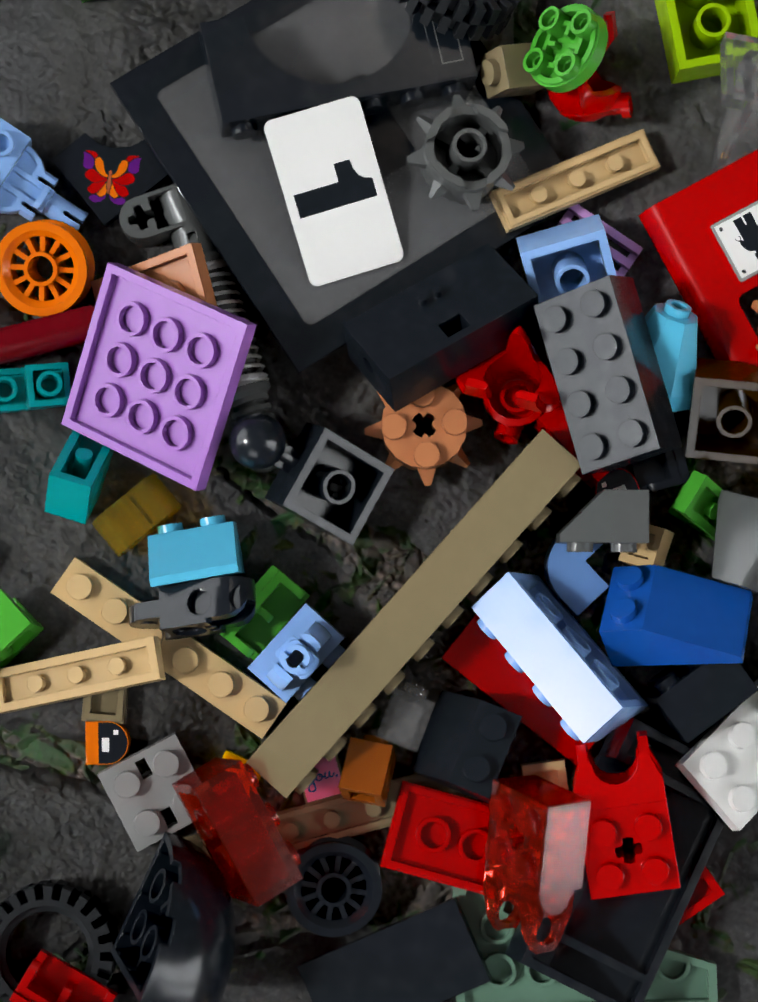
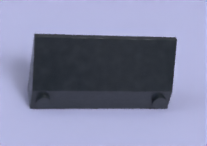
M631 718L607 735L595 764L607 773L626 771L633 764L636 757V747L638 744L636 731H647L649 748L662 767L681 888L591 900L576 806L574 805L572 813L505 952L506 955L598 1002H644L725 824L675 766L691 748L635 718ZM623 838V847H634L633 838Z

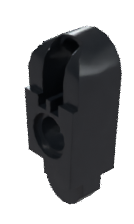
M222 576L159 586V600L135 603L129 607V625L139 629H160L165 632V640L226 633V628L241 627L248 624L255 615V581L252 578L243 576Z

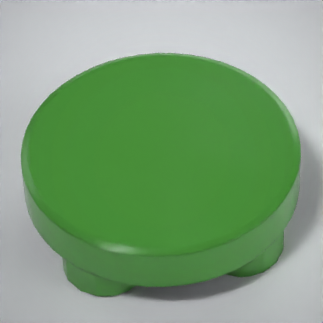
M570 4L560 9L556 6H550L539 17V29L533 38L530 50L523 59V68L532 75L537 83L546 89L556 93H564L581 86L597 70L606 51L608 31L603 18L586 5Z

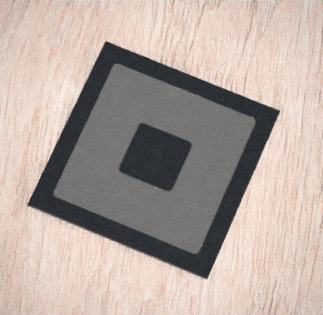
M251 0L220 18L225 19L243 15L251 38L260 51L273 64L295 77L322 84L348 83L367 77L380 70L401 49L407 39L409 28V14L405 11L407 2L398 4L396 0ZM199 31L110 83V87L298 374L346 344L343 323L488 243L497 250L546 219L543 218L506 234L489 197L490 193L481 198L479 210L474 212L470 210L467 204L461 205L442 196L434 201L429 198L431 187L420 174L419 167L407 164L406 157L419 150L426 138L425 132L416 121L417 117L422 115L434 119L446 108L451 107L452 100H445L443 96L428 98L425 103L411 108H404L401 104L386 106L382 112L364 117L402 245L403 258L399 262L325 285L314 286L308 279L265 131L260 130L254 137L243 140H235L232 136L221 137L200 46ZM469 38L478 76L472 89L462 99L467 106L481 104L489 109L500 106L503 109L501 119L508 126L509 138L524 142L525 149L512 156L506 169V173L512 182L561 163L518 96L487 99L485 85L480 77V56L488 51L480 39L479 41H471ZM467 150L461 153V155L467 158L472 155Z

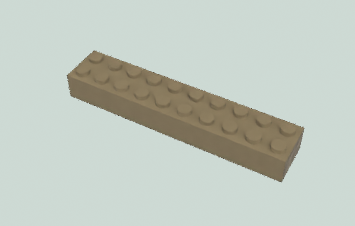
M542 429L257 748L246 763L285 798L293 790L301 795L317 777L319 770L315 768V765L323 757L330 762L347 743L346 740L348 738L343 735L352 724L360 728L375 712L376 705L372 701L383 690L387 695H390L405 678L406 675L401 668L412 657L415 661L419 662L435 644L429 638L440 625L448 629L462 614L464 609L459 603L469 592L473 596H477L494 577L488 570L498 560L502 564L507 563L523 544L517 539L526 528L530 532L532 530L535 531L552 512L546 506L554 496L558 500L562 497L564 498L579 482L581 478L575 473L580 468L578 460Z

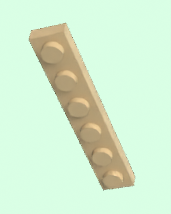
M78 557L72 560L50 592L121 642L149 636L159 637L164 671L261 739H263L287 704L278 695L194 637L165 640V632L160 629L131 627L129 625V607L142 601Z

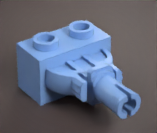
M0 118V213L19 214L32 222L36 214L23 206V204H26L37 213L43 214L51 220L64 222L78 231L80 225L65 216L64 213L82 224L89 213L84 212L57 194L51 187L39 181V179H42L55 188L59 179L45 170L42 159L31 147V138Z
M305 603L248 666V669L285 703L292 696L300 701L316 683L311 677L314 671L321 664L329 669L345 651L340 645L345 636L312 606Z

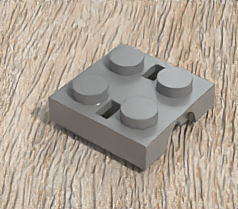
M175 732L97 774L137 852L161 840L165 831L172 834L215 811ZM145 758L151 770L141 775L135 762ZM170 806L177 821L167 826L160 811Z

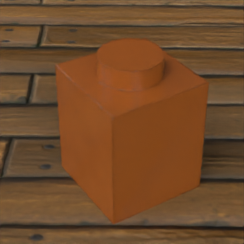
M364 735L363 739L350 737L338 786L343 799L386 807L397 760L393 745H388L386 739L374 735Z

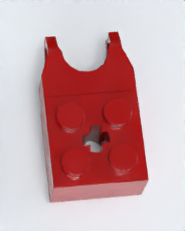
M646 730L636 731L638 742L636 757L633 764L626 771L620 773H607L601 770L595 764L592 755L587 749V744L581 740H575L577 766L573 779V794L591 900L681 888L662 767L649 748ZM623 838H633L634 847H623Z

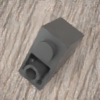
M604 489L598 492L556 534V543L567 544V552H593V544H611L610 552H637V544L649 543V490Z

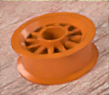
M51 219L27 222L12 229L0 242V292L19 311L39 317L61 313L79 304L92 287L91 281H94L95 276L94 256L87 240L74 227ZM36 236H40V246L35 238ZM51 238H53V239L56 240V241L54 242V244H53L52 247H51ZM25 243H26V245H27L29 251L26 250L25 248H23V245H24ZM64 246L68 252L61 255L60 251ZM19 256L20 258L25 260V262H17V257ZM41 256L47 258L53 266V273L49 279L42 277L37 270V262ZM72 258L73 266L66 265L65 261ZM17 270H23L24 275L18 277ZM73 273V279L71 280L64 274ZM29 281L30 284L28 285L27 289H25L22 283ZM60 284L67 288L65 292L61 288ZM38 287H39V297H37V296L34 295L35 292L37 291ZM50 291L53 294L54 299H50Z

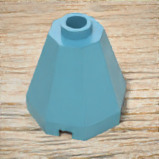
M669 299L666 303H655L646 314L645 320L672 411L677 412L690 410L694 374L697 367L698 316L691 312L692 307L687 303L676 299Z

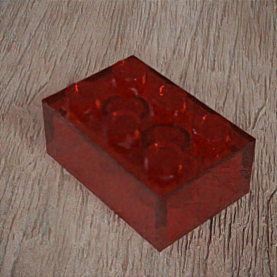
M216 757L172 783L212 861L222 874L232 898L260 907L303 879L297 867L301 864L300 857L289 841H283L277 829V826L280 825L279 817L268 802L263 803L256 790L260 786L259 780L250 765L247 763L243 764L241 760Z

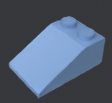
M599 214L516 237L528 285L538 294L539 303L605 276H617L605 228Z

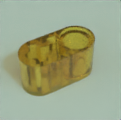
M153 473L102 512L92 522V525L114 553L121 557L153 533L157 526L163 525L182 508V505L157 474Z

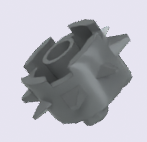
M459 94L453 95L451 107L446 108L436 118L432 119L422 115L417 117L416 121L425 132L426 138L419 150L406 157L407 164L419 167L420 174L431 187L429 193L431 200L434 201L442 196L461 205L467 204L470 210L474 212L479 210L481 198H484L496 186L510 191L515 188L514 183L506 173V169L512 156L523 151L525 146L524 142L509 138L508 126L501 119L503 109L500 106H496L493 109H489L481 104L467 106ZM467 150L472 155L467 158L461 155V153Z

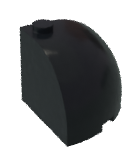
M165 831L110 951L139 1002H221L231 973L234 955L235 915L227 883L215 862L204 850L189 840Z

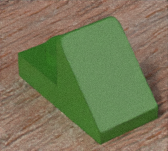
M694 470L687 482L681 487L669 508V513L715 541L718 499L723 489L707 475Z

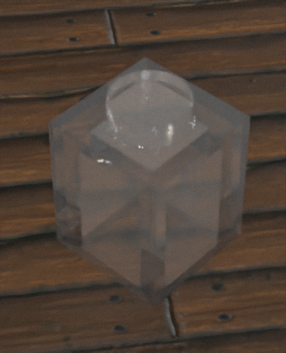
M405 681L403 688L397 686L391 692L376 732V737L417 752L435 706V701L427 698L430 690Z

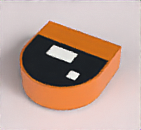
M111 721L85 722L86 765L114 764L126 756L130 749L131 739L128 730L122 724Z

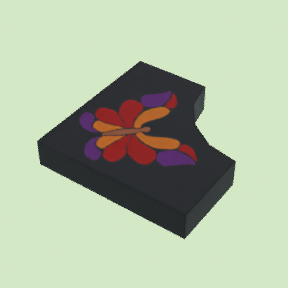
M84 133L52 158L53 162L106 228L119 218L120 210L126 201L154 191L170 178L145 139L131 147L111 148L96 143Z

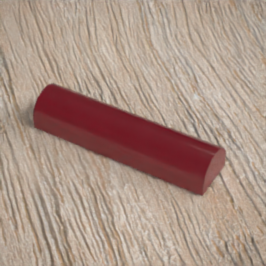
M88 305L0 328V365L85 343L95 305Z

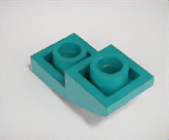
M68 362L30 364L21 368L0 369V413L67 406L71 392Z

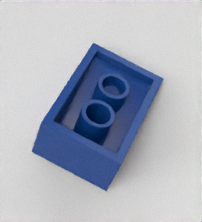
M658 565L614 567L599 629L612 667L743 663L753 601L752 591Z

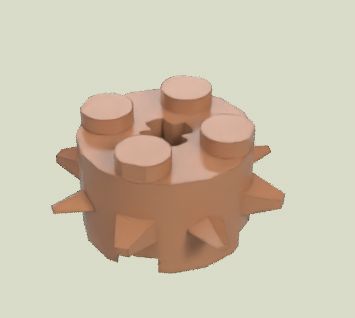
M456 382L447 388L440 386L396 412L379 394L385 405L382 420L364 429L366 436L383 440L385 449L389 453L385 464L395 470L401 466L410 470H417L424 486H431L436 469L443 467L448 462L465 468L469 466L470 462L461 446L466 439V434L482 427L483 423L482 419L465 414L464 407L459 401L461 391ZM419 417L422 421L425 417L433 421L431 429L435 433L430 437L426 433L422 437L417 436L414 433L417 426L414 422L415 419Z

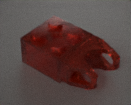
M537 775L493 779L492 794L489 802L490 815L487 842L485 844L483 880L487 918L492 927L497 931L506 928H517L521 921V932L530 951L535 954L554 951L563 936L564 929L572 913L574 890L582 889L591 801ZM505 901H510L514 905L513 911L507 918L500 920L499 910L501 905ZM543 918H549L551 922L550 933L546 939L537 942L536 934Z

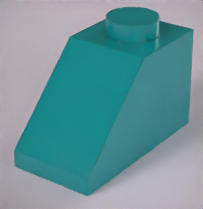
M73 430L49 473L44 512L86 524L99 499L114 450Z

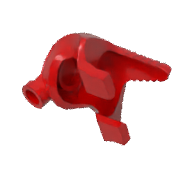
M609 11L603 15L608 31L606 50L618 35L615 11ZM597 70L585 83L574 90L556 93L547 89L548 96L563 117L576 122H594L610 115L621 114L623 119L632 118L633 116L631 92L621 93V86L602 80Z
M521 326L516 327L510 334L506 350L499 352L456 377L458 387L463 394L483 399L486 411L497 421L494 437L507 444H518L524 426L534 422L542 413L550 412L562 405L554 377L538 356L525 330Z

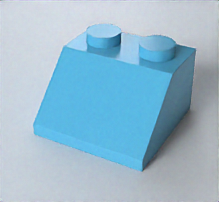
M217 515L199 519L201 527L184 529L183 522L157 526L158 534L147 536L150 587L245 573L237 523L234 521L226 522L225 515Z

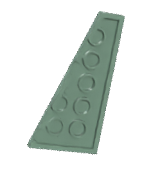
M452 886V898L457 897L492 977L491 981L456 995V1002H598L505 954L527 908L526 904L510 899L504 901ZM668 947L644 1002H718L717 964L712 960Z

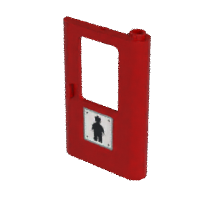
M757 149L642 212L639 218L685 303L692 307L691 312L698 316V327L716 360L738 361L758 367V351L755 347L758 344V337L739 303L741 295L758 287Z

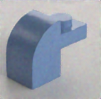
M555 538L549 546L544 560L546 583L565 608L573 616H578L609 587L586 562L603 544H593V552H567V544L556 543Z

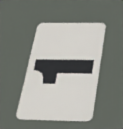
M354 96L346 97L271 119L265 123V135L310 283L314 286H321L399 262L403 258L404 253L359 99Z

